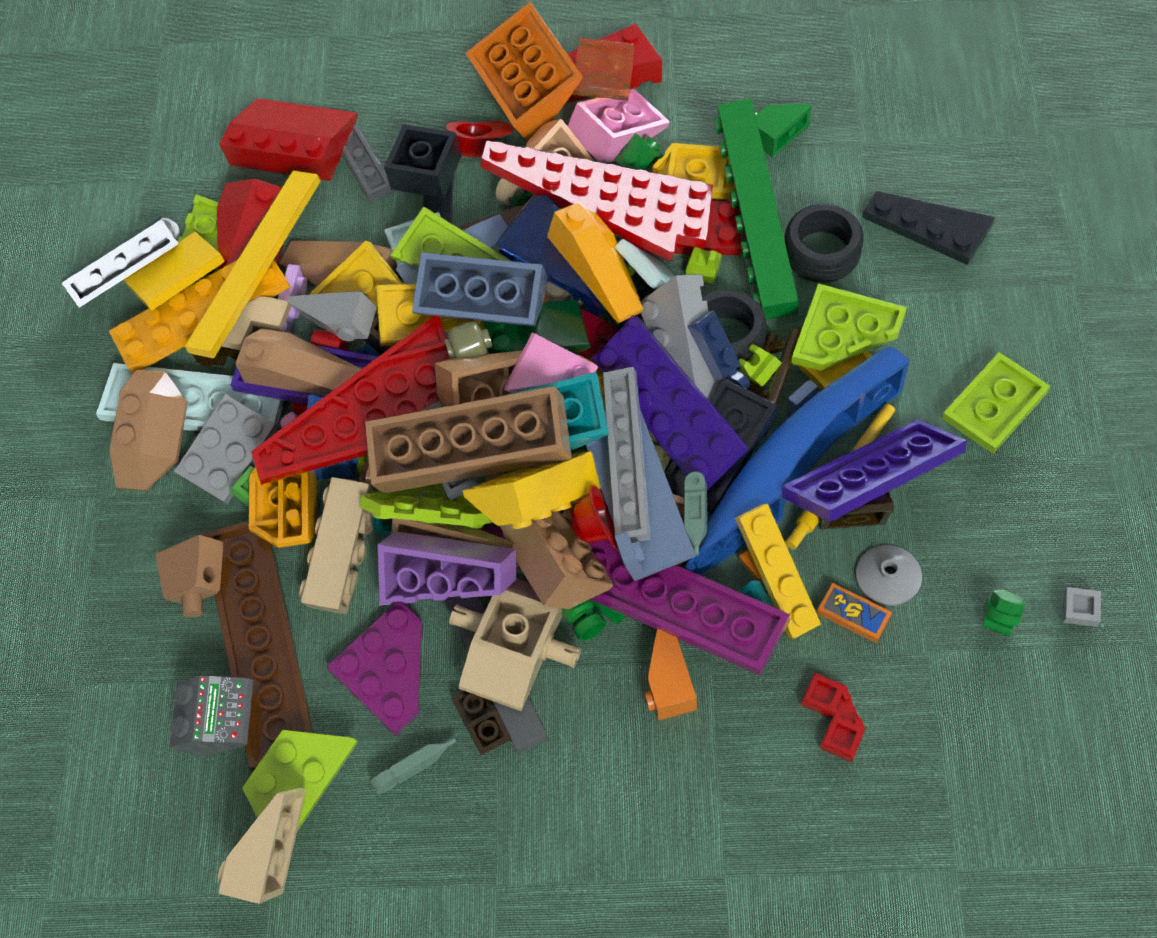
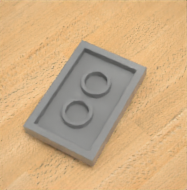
M225 394L174 472L228 504L234 496L229 492L246 470L254 465L251 451L270 438L278 426Z

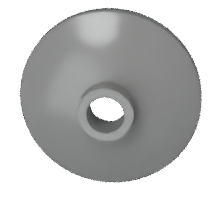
M881 545L868 550L860 558L856 568V581L861 592L871 601L884 606H898L910 601L917 594L922 582V572L918 561L908 551L897 546ZM884 568H893L896 570V573L888 574Z

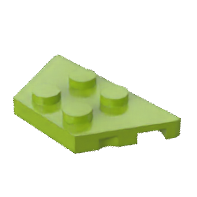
M282 730L242 787L257 818L277 793L296 788L306 789L297 829L298 832L358 744V741L350 737Z

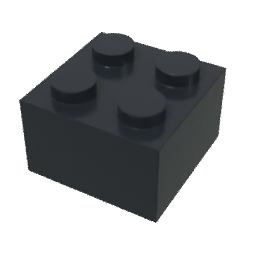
M403 124L384 166L391 190L444 198L462 156L456 132Z

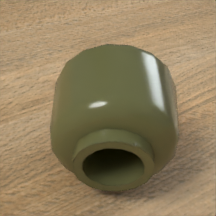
M469 322L451 328L448 332L449 338L444 339L450 359L483 356L488 354L487 348L492 347L488 330H481L476 322Z

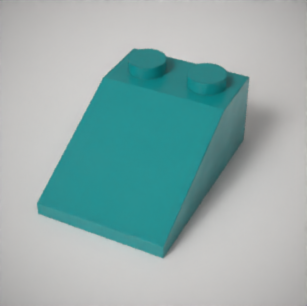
M596 372L520 391L526 392L556 386L564 397L571 451L609 435Z

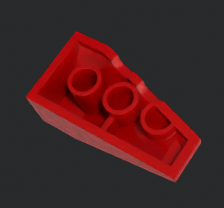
M257 179L225 184L217 206L218 252L224 259V262L218 266V270L239 259L282 187Z

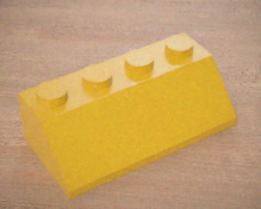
M592 451L572 454V460L517 469L462 492L465 499L497 526L512 524L513 529H520L532 525L531 519H544L552 516V512L570 508L571 503H577L590 494V486L595 485L599 489L601 487Z

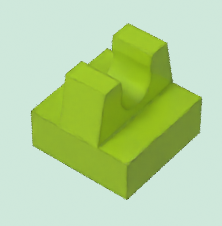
M694 247L686 268V275L702 274L703 282L714 284L722 261V254Z
M752 344L749 350L753 355L749 360L745 361L742 358L739 360L741 364L739 366L741 368L740 372L747 379L763 387L782 363L774 355Z

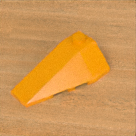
M579 202L554 212L547 237L616 322L620 323L633 315L641 313L643 306L624 259L616 250L617 242L614 234L596 212Z

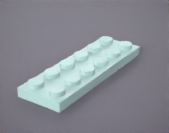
M113 363L96 412L99 420L115 422L120 390L132 376L126 364ZM156 367L143 369L166 372L188 401L183 430L200 432L225 394L278 426L285 400L233 391L230 386L233 376Z

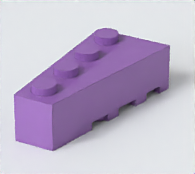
M395 531L378 544L380 606L400 601L414 603L422 599H434V601L456 596L470 598L501 595L516 580V549Z

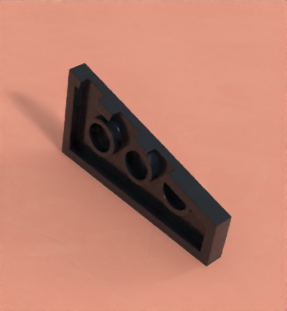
M876 191L864 209L862 217L966 265L973 258L995 220L993 216Z

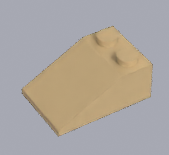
M296 788L279 792L274 796L226 857V861L222 862L218 872V882L221 883L218 894L258 904L283 894L306 789Z

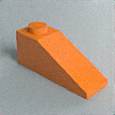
M657 628L648 673L649 690L644 691L648 710H655L659 721L697 710V697L677 637Z

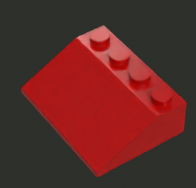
M257 98L229 123L219 145L230 166L291 175L292 171L318 174L320 180L331 181L343 154L344 146H346L348 137L356 123L358 114L356 112Z

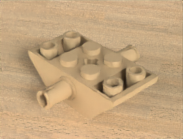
M516 578L501 595H492L483 614L462 607L459 604L454 606L456 611H452L449 624L475 632L460 679L459 689L522 712L543 660L545 661L548 658L571 666V668L576 667V661L579 660L581 648L554 639V634L562 618L563 609L543 606L529 582Z

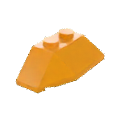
M254 468L249 475V530L278 548L310 543L316 535L315 526L318 519L317 475L315 471L312 470L261 485L256 468Z

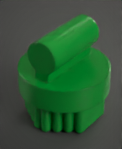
M993 590L990 599L987 600L983 609L986 616L982 627L1010 637L1014 626L1019 625L1023 617L1022 611L1026 602L1019 595L1007 590Z

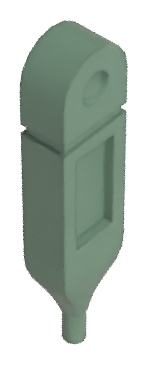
M691 472L685 478L684 526L693 546L695 556H699L700 543L707 534V483L704 476L699 472Z
M452 737L446 742L427 745L391 766L390 769H386L371 780V785L376 794L386 793L396 787L397 784H401L434 764L449 746L457 742L456 739Z

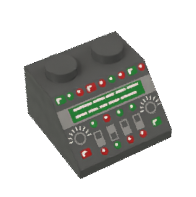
M197 676L178 682L174 694L175 703L170 727L169 748L201 758L247 745L253 680L250 678Z

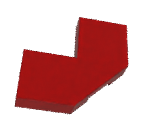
M814 672L802 699L801 706L832 719L820 749L852 762L866 728L861 717L858 716L846 685Z

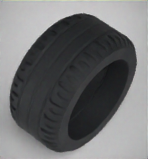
M818 204L801 209L791 218L786 228L785 245L790 267L799 276L813 282H834V280L837 281L850 274L859 263L864 240L863 230L858 219L848 210H844L840 206ZM825 232L839 237L846 244V247L836 253L819 254L807 249L801 243V240L812 233Z
M717 290L702 296V301H707L708 311L714 310L718 318H733L741 321L751 331L742 340L730 343L738 360L740 358L745 361L749 360L753 355L749 350L752 344L761 349L763 348L766 336V318L758 302L747 296V294L736 290Z

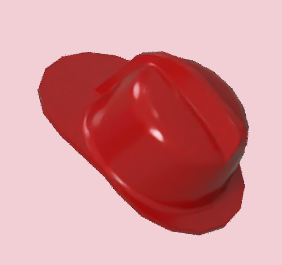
M501 121L451 122L446 126L447 131L456 132L462 156L473 158L482 157L487 141L495 142L496 138L506 136L512 133L514 129L512 124Z
M595 485L590 486V495L578 501L571 511L573 530L578 538L587 543L609 540L617 552L620 553L605 498L599 488Z

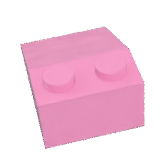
M635 89L577 103L568 128L596 161L606 164L615 161V158L635 133L644 139L647 136L652 138L667 128L670 121Z

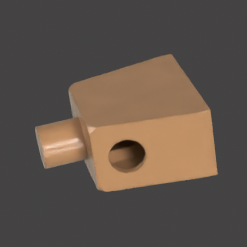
M197 535L156 553L163 597L165 600L182 604L184 617L194 618L203 614L202 600L219 592L223 556L222 541Z

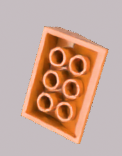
M531 2L527 3L465 53L513 127L527 142L543 124L555 119L583 79L577 67Z

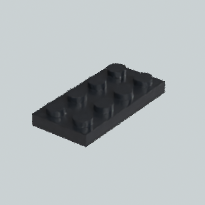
M725 378L709 402L749 449L707 490V513L711 515L728 488L746 465L779 411L778 405ZM673 460L665 475L672 494L685 498L686 475Z

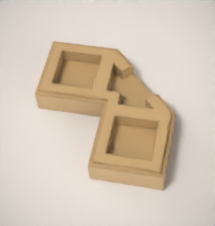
M264 296L248 302L221 347L241 350L245 337L249 336L253 326L282 331L291 305L285 300Z

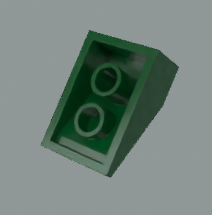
M577 300L544 302L535 326L483 321L484 328L488 330L492 347H489L490 354L523 351L532 332L574 354L591 348Z

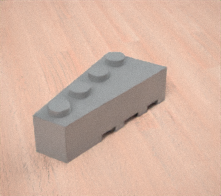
M702 274L676 275L641 300L643 306L641 315L648 329L710 401L721 380L714 381L687 327L704 313L709 312L707 301H702L700 287L704 286Z

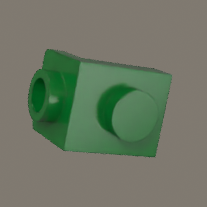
M635 133L615 158V161L624 168L645 170L655 157L661 159L664 155L658 151L660 145L650 136L644 139Z

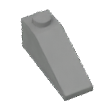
M361 291L288 296L286 300L303 317L344 341L367 339L377 306Z

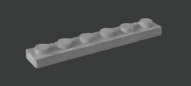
M634 367L604 372L615 536L628 532L633 543L651 540L637 373Z

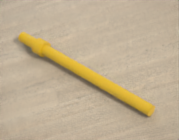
M885 404L850 452L875 440L895 412V408L892 405ZM804 510L796 520L797 526L789 535L785 544L795 550L806 534L811 533L819 523V516Z

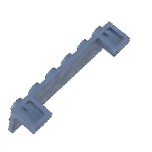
M641 410L640 419L651 540L633 543L628 532L615 536L624 565L634 581L695 557L694 549ZM607 435L586 444L588 452L592 451L600 487L614 524Z

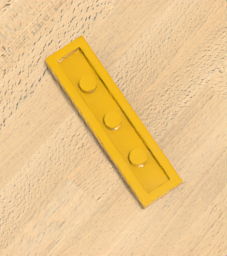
M762 504L736 517L737 525L774 607L790 614V621L785 629L787 637L794 639L821 625L768 504Z

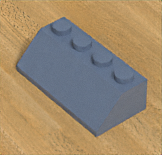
M421 252L412 313L535 326L544 302L547 274L541 264Z

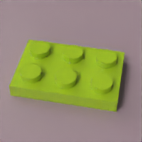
M998 352L943 412L942 419L994 454L1047 395L1051 386Z

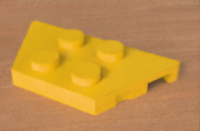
M672 143L665 151V155L658 159L652 167V173L670 175L680 179L701 181L713 185L711 199L731 200L729 191L734 190L732 182L727 183L724 166L728 165L727 158H721L719 146Z

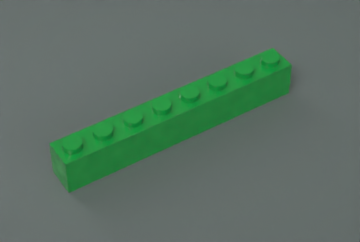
M752 98L718 105V117L713 118L716 135L722 134L723 141H719L721 158H727L728 165L724 166L727 183L732 182L734 190L729 191L732 208L738 207L739 215L735 216L738 233L743 232L745 241H741L743 258H749L751 265L746 267L749 285L755 284L756 292L752 293V299L761 306L766 320L798 314V297Z

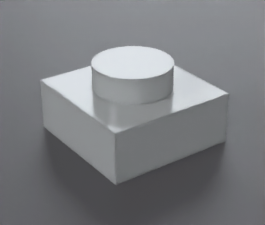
M1067 587L1064 591L1063 623L1098 627L1101 622V591Z

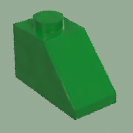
M808 103L767 105L759 113L756 112L755 116L764 152L774 157L810 125L812 106Z

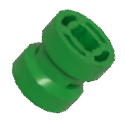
M591 599L562 611V615L567 623L574 626V634L581 642L596 637L607 625L602 614L596 613L594 610L595 604Z

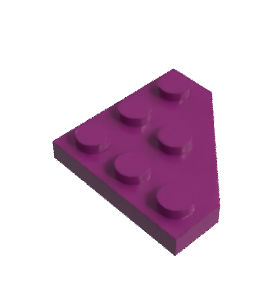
M401 601L396 602L327 666L328 671L394 736L420 713L419 689L421 681V638L423 637V624Z

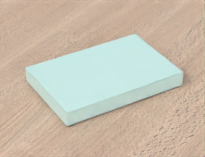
M622 239L615 246L616 250L650 287L657 290L675 277L661 261L626 240Z

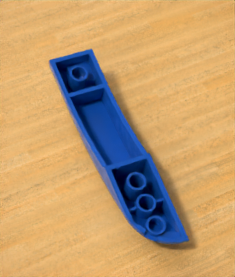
M886 346L817 393L792 414L756 451L728 488L707 522V534L700 543L699 556L689 559L684 569L704 576L745 547L746 542L735 518L762 504H768L776 524L782 521L784 506L788 501L782 498V486L807 474L826 451L849 430L900 395L903 391L910 360L897 349Z

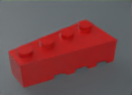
M633 24L567 53L583 76V79L566 103L587 99L588 95L593 93L610 94L613 93V89L628 86L629 89L640 87V83L652 81L653 84L662 82V58L637 24Z

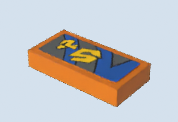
M834 583L831 584L817 609L818 615L875 643L878 642L892 615L891 611Z

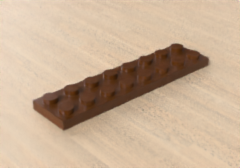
M249 521L203 533V536L223 542L221 584L219 592L215 594L231 677L250 678L253 680L248 740L245 749L249 769L254 772L282 730L314 733L273 545L249 530Z

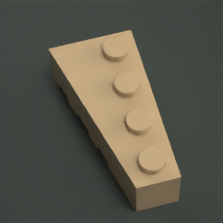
M332 477L330 486H326L324 490L323 504L325 507L322 517L320 516L316 522L315 534L317 539L315 547H312L309 551L307 558L309 571L307 579H303L299 595L302 598L301 603L309 608L347 614L358 580V572L354 571L356 565H360L364 561L367 552L364 540L365 535L373 533L374 530L371 524L373 513L360 508L361 495L376 492L367 483Z

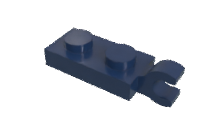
M712 310L704 313L687 326L714 381L725 378L748 389L750 387L749 380L745 375L736 370L741 364L715 311Z

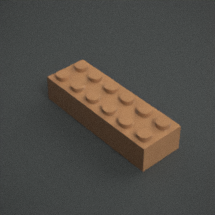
M556 386L365 422L371 485L382 493L572 460L564 397Z

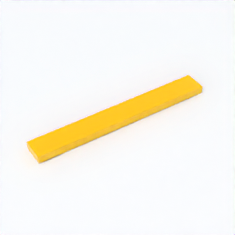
M292 171L184 346L188 353L215 358L321 182L318 174Z

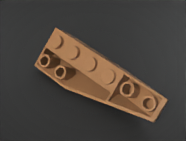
M511 471L485 475V478L488 481ZM559 511L552 512V516L544 519H531L532 525L524 528L513 529L512 524L500 526L505 539L515 543L516 561L543 606L570 609L610 590L614 585L607 575L604 565L597 560L591 551V545L576 536L572 525Z

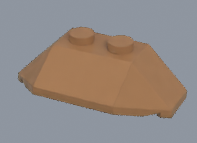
M136 370L120 390L110 444L115 486L118 489L148 491L157 480L164 476L178 462L188 401L166 372Z

